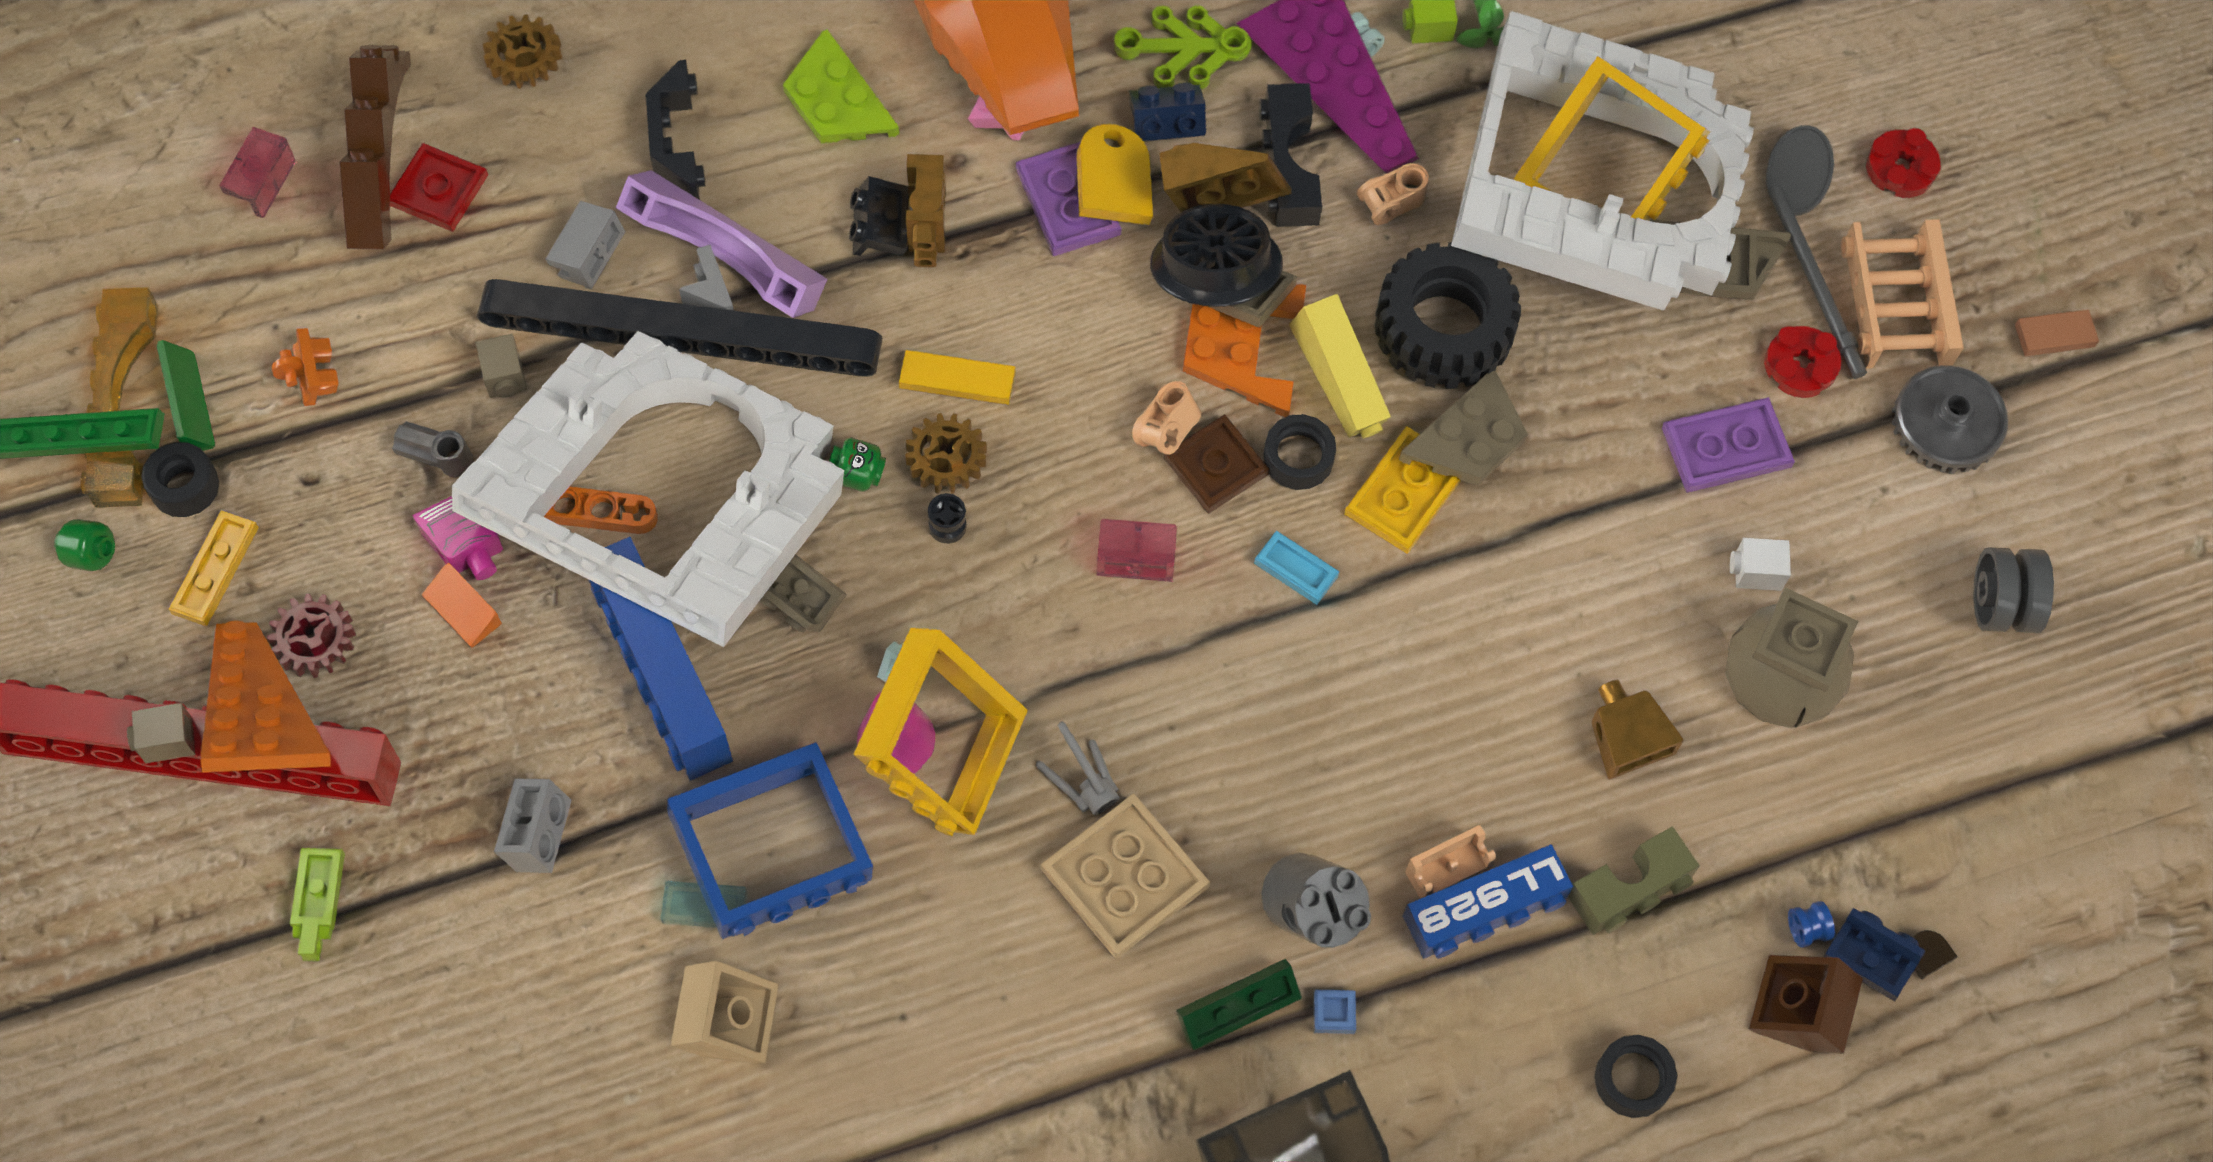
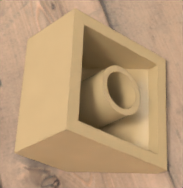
M718 961L685 966L671 1046L702 1057L764 1064L766 1062L779 984Z

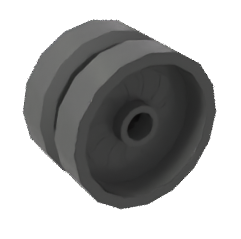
M1985 548L1980 554L1976 566L1973 592L1974 612L1980 629L1982 631L2006 632L2012 625L2016 632L2042 633L2051 615L2054 594L2053 568L2049 555L2045 550L2020 549L2014 555L2010 548Z

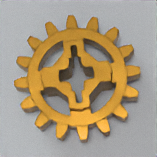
M528 14L523 15L522 21H516L512 15L509 16V24L504 25L500 21L496 23L497 33L494 31L487 32L489 42H485L482 45L485 53L483 57L487 68H490L492 77L495 79L501 76L503 85L507 86L513 80L516 82L518 89L522 88L525 81H529L530 85L535 87L537 78L540 77L545 81L549 80L548 70L557 72L558 65L556 60H562L563 57L560 49L562 46L559 35L555 34L551 24L544 26L541 17L536 18L534 22H530ZM540 41L546 45L545 50L542 49ZM500 52L504 54L506 59L504 62L500 58Z
M937 413V422L932 423L929 419L924 418L923 430L916 427L912 428L913 439L906 440V451L908 453L905 454L906 465L911 466V477L917 478L921 476V487L925 488L930 483H933L935 485V493H940L943 486H948L950 493L953 494L957 484H961L965 489L970 487L969 477L980 479L981 470L979 467H986L987 464L986 455H984L987 453L986 441H981L982 431L980 428L971 431L972 425L969 418L961 424L958 423L957 414L955 413L951 416L950 421L944 420L942 413ZM928 442L930 447L925 449L924 455L921 456L922 449ZM971 451L970 459L964 465L963 459L968 457V452Z

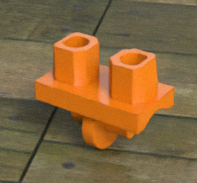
M308 328L296 329L298 342L292 346L293 356L291 350L280 351L281 359L276 360L271 367L273 376L277 379L285 380L288 387L296 386L298 384V377L304 406H311L316 404L317 396L337 392L338 376L335 368L316 369L315 363L331 361L332 348L330 339L310 338Z

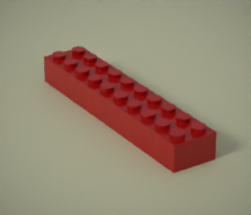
M8 679L5 683H0V752L4 755L391 807L402 762L386 734L376 728L361 727L357 731L344 729L342 725L333 722H321L320 726L315 725L330 752L331 766L202 772L201 751L207 706H203L200 710L187 708L183 704L193 720L195 755L145 763L136 751L130 749L128 744L127 728L133 726L132 711L178 704L180 702L166 700L162 704L148 703L147 700L133 695H125L123 699L110 698L105 693L95 690H85L84 694L69 692L68 689L57 685H45L43 689L30 687L29 684L14 679Z

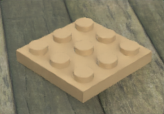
M1134 793L1041 863L1043 873L1116 960L1210 886V881Z

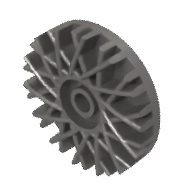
M1934 366L1915 374L1902 388L1892 410V413H1895L1892 425L1896 426L1894 434L1901 433L1900 445L1908 446L1906 454L1909 455L1914 450L1919 455L1918 463L1926 460V468L1928 469L1934 463L1941 465L1940 472H1945L1948 468L1950 474H1954L1959 468H1964L1965 472H1968L1971 468L1976 470L1982 462L1985 461L1987 463L2003 443L2008 430L2007 409L1998 391L1982 376L1957 366Z

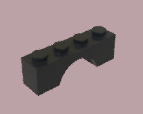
M1310 83L1267 84L1266 97L1259 100L1260 121L1266 120L1267 129L1262 130L1263 151H1269L1270 158L1291 187L1292 193L1268 200V212L1275 213L1276 227L1316 226L1320 224L1322 197L1319 175L1308 172L1298 166L1288 151L1289 146L1296 139L1310 133L1313 116Z

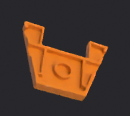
M1297 284L1270 316L1294 319L1304 307L1306 285ZM1192 304L1183 372L1220 389H1231L1246 396L1247 401L1256 405L1262 403L1275 409V413L1282 417L1289 416L1294 381L1255 375L1262 326L1260 328L1208 306Z

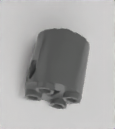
M1299 852L1287 855L1276 862L1264 879L1261 895L1263 909L1270 921L1281 929L1319 947L1332 948L1344 945L1370 924L1371 913L1369 911L1368 890L1362 879L1353 870L1315 855Z

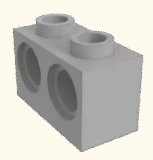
M514 779L494 852L516 872L552 873L572 800L550 779Z

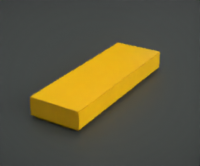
M906 350L899 379V388L1010 405L1016 366Z
M222 510L220 511L169 607L172 615L206 627L208 626L259 528L256 522Z

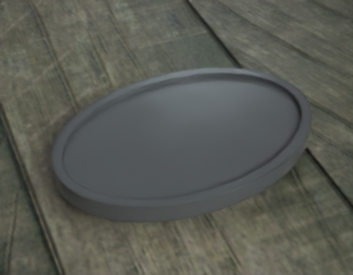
M1809 125L1792 128L1778 140L1768 161L1766 175L1767 190L1781 185L1795 216L1804 215L1816 208L1827 194L1834 171L1833 150L1828 138L1821 130Z

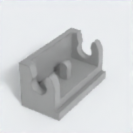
M583 201L579 202L546 257L549 265L561 269L558 273L559 277L592 290L625 234V230L615 211Z

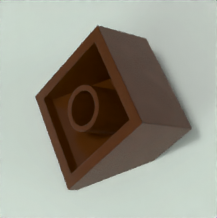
M1769 955L1749 1029L1754 1033L1806 1051L1844 1054L1863 978L1837 957Z

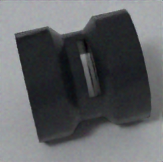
M948 493L940 494L933 498L928 506L930 534L940 543L950 544L957 542L966 533L967 521L964 502L958 496Z

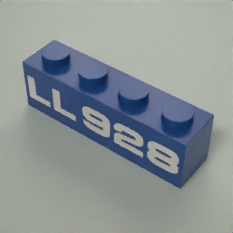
M1551 844L1407 904L1403 918L1423 959L1434 954L1436 958H1443L1458 949L1457 945L1471 939L1473 943L1481 942L1491 937L1495 933L1494 929L1507 924L1509 928H1514L1527 922L1531 918L1529 914L1541 909L1545 913H1550L1561 908L1567 903L1565 899L1568 898L1573 885Z

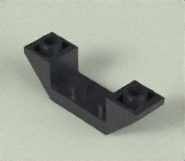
M679 60L645 94L650 158L653 171L700 200L699 187H706L703 165H696L694 151L674 153L672 137H666L665 128H672L670 112L693 110L691 95H698L696 73L689 74L687 61Z

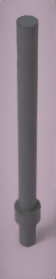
M1781 185L1774 186L1768 190V194L1785 231L1790 233V242L1829 327L1837 340L1836 347L1840 351V355L1844 357L1853 379L1861 378L1867 374V371L1857 351L1859 344L1854 333L1848 332Z

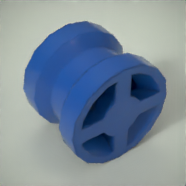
M1823 901L1814 902L1807 909L1795 907L1788 911L1789 928L1793 939L1799 947L1810 946L1814 940L1818 939L1824 942L1834 939L1835 926L1833 918Z

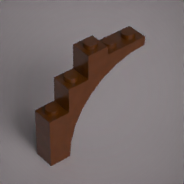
M395 45L360 46V50H357L349 57L353 102L344 109L348 154L340 161L346 247L347 249H384L392 240L390 220V159L393 124L400 87L405 73L411 66L410 51H399V47Z

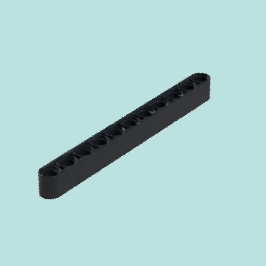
M491 279L485 282L477 313V318L480 322L495 328L626 345L636 332L640 331L652 338L659 339L665 346H671L681 353L869 377L876 374L883 340L878 332L861 327L500 279Z

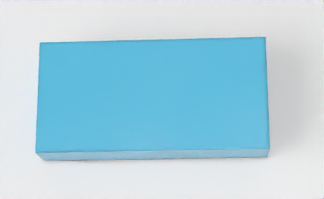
M1277 530L1254 561L1255 565L1316 605H1318L1339 576L1338 570Z

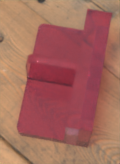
M253 127L219 185L222 192L250 202L255 215L264 218L296 161L287 139Z
M1102 519L1100 521L1096 576L1173 582L1177 526L1165 523Z

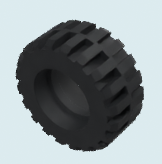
M1449 242L1447 247H1440V243L1427 244L1425 251L1416 248L1407 253L1406 260L1400 258L1392 266L1391 273H1388L1383 281L1375 314V334L1380 338L1379 347L1382 353L1385 355L1390 354L1389 363L1396 370H1399L1401 367L1406 370L1405 377L1412 381H1416L1419 378L1425 381L1424 386L1433 388L1436 387V384H1445V389H1457L1458 384L1462 382L1468 387L1476 384L1479 381L1480 375L1483 378L1486 374L1496 371L1497 366L1502 365L1508 357L1521 316V305L1518 303L1520 298L1519 291L1516 285H1510L1512 276L1507 269L1502 268L1500 270L1497 267L1499 261L1453 247L1451 246L1452 242ZM1429 298H1453L1469 306L1477 315L1481 325L1464 334H1443L1425 325L1417 316L1414 307Z

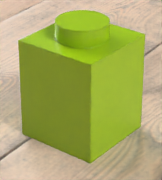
M1410 0L1408 9H1403V28L1410 31L1411 44L1453 41L1458 22L1454 0Z

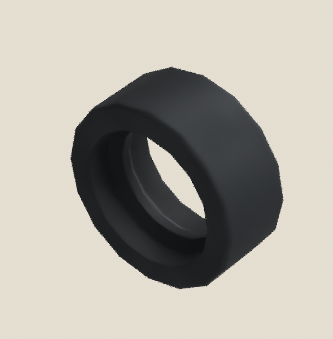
M1305 414L1289 415L1278 420L1269 430L1264 446V463L1270 469L1269 474L1271 478L1280 485L1294 490L1311 489L1321 484L1330 475L1337 451L1336 441L1330 428L1318 418ZM1301 435L1311 438L1321 447V460L1317 465L1307 469L1290 467L1281 461L1278 456L1279 443L1290 436Z
M1638 1034L1623 1036L1611 1043L1597 1062L1594 1078L1597 1092L1606 1106L1617 1114L1638 1118L1647 1117L1663 1107L1675 1091L1678 1075L1675 1061L1667 1048L1654 1038ZM1628 1053H1637L1644 1055L1654 1063L1658 1069L1660 1081L1658 1089L1653 1095L1646 1099L1634 1100L1627 1098L1618 1091L1613 1083L1612 1069L1619 1057Z

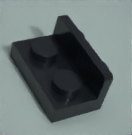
M868 176L859 188L854 189L850 200V208L854 210V221L849 231V239L853 241V255L861 256L867 248L899 256L906 252L908 245L906 210H908L909 199L908 186Z

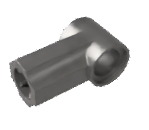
M406 421L403 425H399L394 435L392 449L395 454L441 468L444 474L450 477L461 476L474 462L473 455L467 444L456 431L446 430L439 432ZM458 450L455 455L446 457L448 453Z

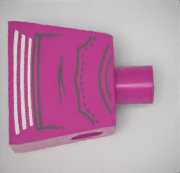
M452 496L412 515L421 535L445 564L450 563L458 573L470 568L476 580H485L495 574L497 567L491 557L503 550L499 535L452 511Z

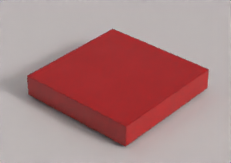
M422 143L390 193V206L454 232L488 177L487 169Z

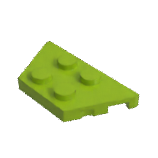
M828 29L822 31L783 84L784 93L822 144L839 142L843 139L852 141L866 140L867 134L888 133V137L899 135V126Z

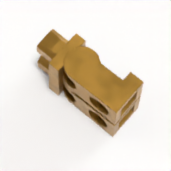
M907 154L906 168L910 210H906L909 252H915L914 265L916 267H937V253H945L946 244L944 227L946 202L944 155Z

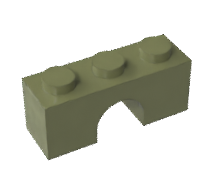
M1673 826L1640 844L1632 858L1641 870L1642 881L1634 884L1624 883L1614 876L1606 864L1572 884L1573 888L1568 898L1593 935L1603 929L1607 933L1617 930L1628 921L1627 915L1636 910L1644 914L1661 902L1660 896L1670 890L1676 895L1694 883L1692 877L1700 865Z

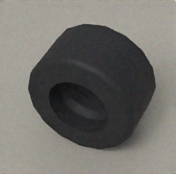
M174 442L161 446L149 456L143 466L141 478L145 491L161 512L172 517H189L199 514L211 505L218 494L219 479L216 469L203 450L193 444ZM184 471L194 472L191 481L185 486L179 488L167 487L171 478L176 474Z

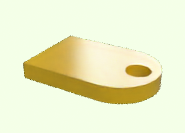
M1102 124L1089 129L1084 134L1077 150L1079 216L1150 225L1153 218L1150 156L1145 143L1137 134L1123 126ZM1104 139H1113L1119 143L1120 147H1111Z

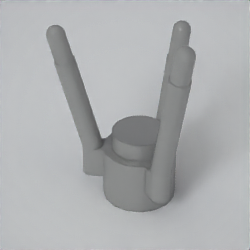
M1060 722L1058 724L1060 731L1088 777L1079 786L1082 790L1081 795L1042 761L1036 762V767L1074 800L1082 813L1090 809L1093 815L1101 814L1120 799L1116 793L1119 789L1111 779L1096 741L1090 740L1089 747L1099 770L1098 774L1094 772L1064 722Z

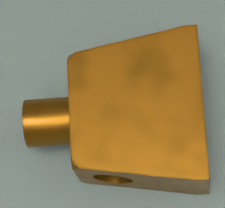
M1618 679L1609 681L1598 689L1605 705L1596 710L1592 719V727L1609 780L1677 753L1684 740L1650 692L1643 690L1627 697Z

